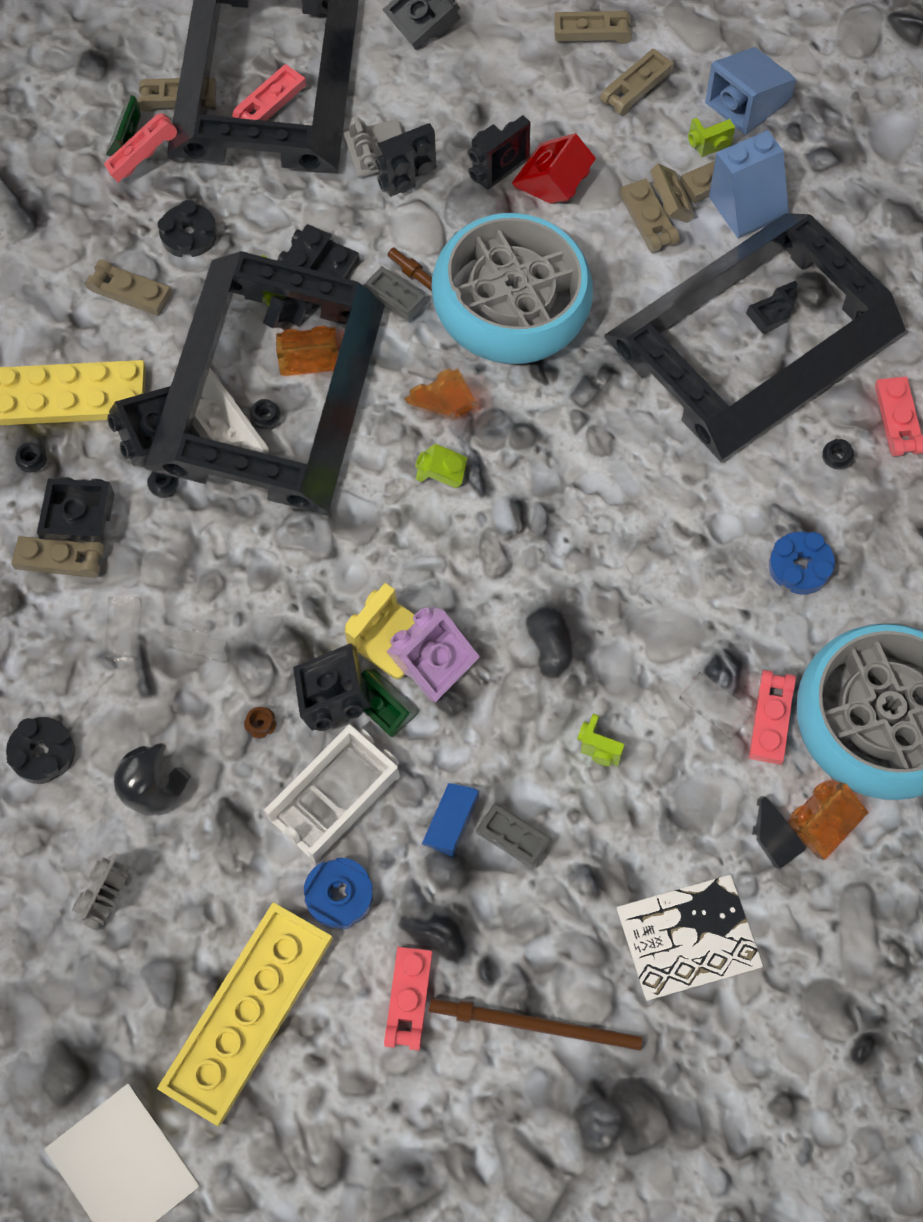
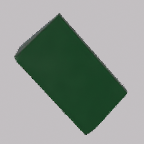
M133 95L130 96L120 113L106 151L107 156H112L136 132L141 112L137 98Z
M365 669L361 675L367 681L371 707L363 711L392 738L418 714L419 710L377 670Z

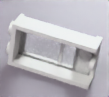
M350 724L264 809L268 820L315 864L395 780L397 781L400 778L397 766L399 764L398 760L389 751L384 749L381 752L373 745L374 739L364 729L360 728L357 731Z

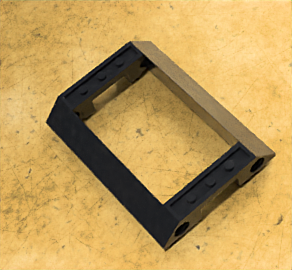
M193 0L172 121L177 129V135L173 140L169 141L167 157L225 162L226 149L233 148L281 153V168L338 173L359 0H302L303 14H327L312 125L203 115L221 3L230 4L232 7L248 8L249 0Z
M785 213L606 333L604 338L642 379L651 373L684 408L681 421L722 463L905 334L906 329L892 293L811 214ZM784 248L791 255L790 259L799 268L804 269L811 263H814L846 295L842 310L852 321L738 401L728 406L660 333L771 259Z
M239 251L212 260L148 454L145 469L202 484H207L209 475L253 485L268 489V501L328 516L385 305L358 281ZM265 291L321 305V319L338 322V320L347 322L307 464L189 434L233 293L243 295L245 299L262 303Z

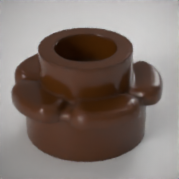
M265 707L251 709L244 721L245 730L250 732L254 738H265L267 734H272L276 729L275 714L272 710ZM263 721L264 723L260 726L258 722Z

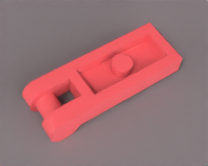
M284 64L234 109L232 117L267 121L307 86L306 78Z
M159 113L155 115L104 163L110 175L118 183L123 178L129 177L134 172L135 167L144 159L151 157L164 140L170 141L176 137V127L171 123L166 114Z
M907 376L877 379L875 390L891 455L893 457L902 456L904 452L923 454V435H921ZM906 436L909 437L908 440H903V439L901 438V437H906Z
M762 670L748 759L782 765L796 675L785 674L784 677L773 675V671ZM770 687L782 689L781 697L769 695Z
M397 947L384 1047L395 1048L396 1045L409 1046V1050L420 1051L433 954L430 950ZM399 1021L412 1022L411 1032L398 1030Z

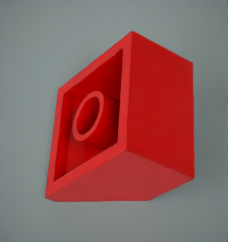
M577 133L539 143L515 177L512 185L549 204L559 201L566 202L576 194V187L581 180L589 175L590 167L596 160V157Z

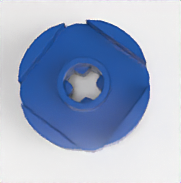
M793 532L783 536L775 542L769 559V571L773 580L779 586L784 585L786 588L791 589L790 592L799 595L812 594L821 590L830 579L835 566V558L830 546L824 541L823 536L817 532ZM798 557H803L809 563H807L806 569H802L801 565H795L794 561Z
M336 858V860H330L326 863L324 861L316 865L308 874L304 884L305 903L311 916L318 923L329 928L349 929L355 923L361 921L371 908L373 886L366 870L359 863L348 858ZM341 885H344L346 887L344 892L347 897L344 900L333 901V894L330 892V889L332 887L338 889Z

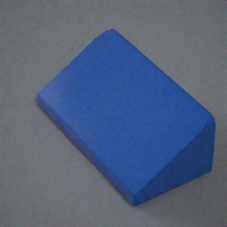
M448 783L422 845L454 857L479 799V790Z

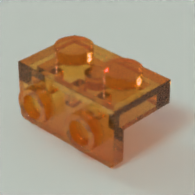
M316 326L312 330L298 331L297 329H288L282 333H276V352L280 375L290 376L334 371L338 357L336 327Z
M830 780L817 785L812 792L813 795L804 805L797 807L791 813V818L788 821L794 832L801 837L817 859L826 860L869 813L846 783Z

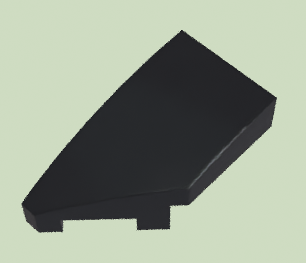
M796 281L776 288L771 297L749 305L746 314L762 334L787 323L795 304L794 295L798 285Z
M283 295L272 296L263 324L272 329L286 326L289 322L300 327L304 322L303 319L307 308L314 309L317 304Z
M761 796L757 799L759 809L756 826H753L752 835H757V842L773 866L781 869L805 851L806 847L774 805L765 796Z

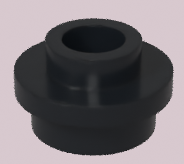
M268 399L258 400L250 410L252 423L261 429L274 427L281 417L278 405ZM263 414H270L268 417H261Z
M835 439L824 446L822 458L830 468L844 469L852 463L854 451L846 440ZM833 454H840L842 458H837Z
M29 442L22 444L18 448L15 461L20 470L33 473L44 467L47 455L40 445ZM36 457L34 460L28 461L29 458Z
M155 471L147 479L149 491L160 498L172 496L179 485L178 477ZM167 479L164 484H158L160 480Z

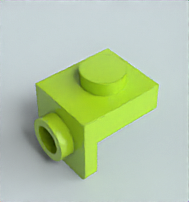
M696 117L691 119L688 141L691 147L696 148L700 156L704 157L732 146L735 126L731 119L704 129Z
M435 443L418 455L415 463V468H417L416 480L422 482L430 477L457 488L462 485L467 457Z
M593 713L589 723L583 721L577 740L582 742L580 753L592 757V760L600 765L610 766L612 764L618 766L625 744L596 734L599 715Z

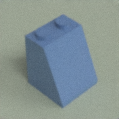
M753 47L716 60L711 64L705 103L726 120L731 119L734 126L747 135L792 98L796 78L789 71L784 70L768 55Z
M769 130L716 153L709 198L738 239L766 227L785 213H789L784 151Z

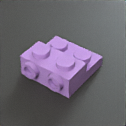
M426 607L414 615L413 621L415 623L407 631L401 630L391 638L390 643L392 646L386 652L401 671L415 681L427 698L436 702L480 656L444 610Z

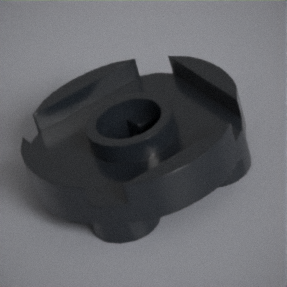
M192 200L181 202L180 205L168 210L158 220L157 226L162 245L174 256L182 257L181 254H191V257L200 256L210 250L215 244L217 226L213 214L207 208L196 205ZM187 227L193 228L192 233L187 231L182 233L183 229Z
M49 717L26 718L19 722L17 728L9 737L6 746V760L10 767L24 781L33 784H45L50 782L51 778L59 774L63 775L70 768L75 756V745L70 732L61 722ZM44 743L45 747L49 749L48 752L41 753L39 758L35 757L36 753L33 749L39 744Z

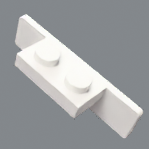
M210 368L202 392L204 399L199 401L192 425L203 438L267 454L269 449L266 442L259 436L251 425L250 420L243 414L235 403L234 398L228 393L218 376Z

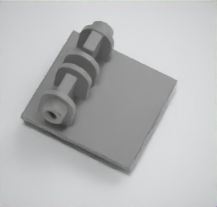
M353 118L350 121L349 131L343 132L357 177L379 173L375 162V157L378 156L377 143L402 134L398 119L366 126L365 122L360 118Z
M115 852L109 857H103L101 861L98 860L88 878L93 881L89 890L86 889L85 892L80 893L72 908V911L77 913L73 919L74 922L86 918L87 920L84 925L96 931L99 925H104L111 909L95 902V900L111 907L115 903L98 893L101 890L114 897H118L119 893L103 885V883L121 891L129 876L127 874L128 866L120 862H116L115 866H113L118 853Z

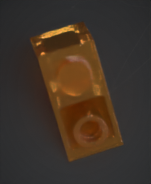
M451 368L442 371L436 376V381L427 386L425 383L415 386L409 391L410 395L404 398L412 409L454 420L479 406L458 368L454 371Z

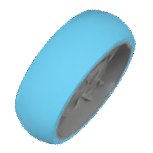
M501 213L473 221L460 229L442 249L433 271L432 296L435 310L441 323L450 336L463 348L490 361L506 364H523L542 360L557 353L577 336L592 306L593 282L583 252L563 230L546 220L531 215ZM476 259L477 262L469 276L468 283L454 287L453 280L458 272ZM569 290L571 302L561 313L550 319L548 313L555 303L557 293Z
M873 624L852 629L827 643L814 656L803 674L797 697V720L803 741L809 753L823 771L839 784L854 792L885 800H903L923 796V705H919L913 700V696L923 699V675L904 664L888 662L886 658L899 659L923 671V631L898 624ZM845 664L851 677L846 681L840 692L838 707L824 711L822 698L825 683L835 669ZM868 677H876L882 685L872 684ZM886 706L889 711L885 712L883 707ZM890 709H893V715L891 714ZM857 716L861 718L864 725H855L850 717ZM895 736L907 739L909 746L900 745L896 741ZM851 743L868 756L889 760L892 768H885L867 762L852 753L844 745Z

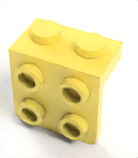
M384 583L379 590H373L370 593L362 611L359 614L352 615L346 623L345 636L347 644L352 643L357 649L358 654L394 679H401L405 674L386 651L392 646L390 640L397 632L401 630L407 631L415 623L413 621L414 614L397 603L395 589Z

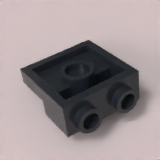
M392 0L382 9L415 50L435 32L441 37L461 19L457 13L460 7L455 0Z
M524 115L514 122L511 121L506 124L503 130L492 124L474 136L472 148L467 153L472 161V167L468 169V173L475 183H480L489 190L530 158L531 122Z
M430 123L377 143L378 156L375 157V162L380 172V175L377 176V181L382 192L387 191L390 197L399 193H405L416 187V176L427 174L437 168L435 131Z
M306 224L303 230L297 229L294 232L291 248L288 252L282 251L277 258L281 262L346 279L360 260L359 252L333 242L332 234L309 224Z
M170 386L115 401L109 410L110 414L107 416L108 425L113 432L118 431L122 440L120 442L121 454L124 459H130L133 466L146 463Z
M70 477L48 478L37 528L39 539L102 543L106 521H110L115 496L110 482L96 478L91 480H75Z
M352 643L293 667L300 718L311 731H326L333 726V722L344 717L349 719L357 718L362 715L364 709L371 707L367 681L361 675L357 649Z

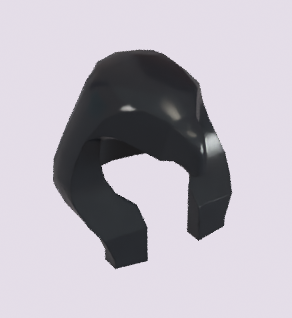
M164 743L156 744L153 747L141 746L128 752L117 764L114 773V788L121 802L126 807L145 816H160L167 812L177 801L191 778L183 768L175 767L169 773L167 786L161 789V762L163 752L166 749Z

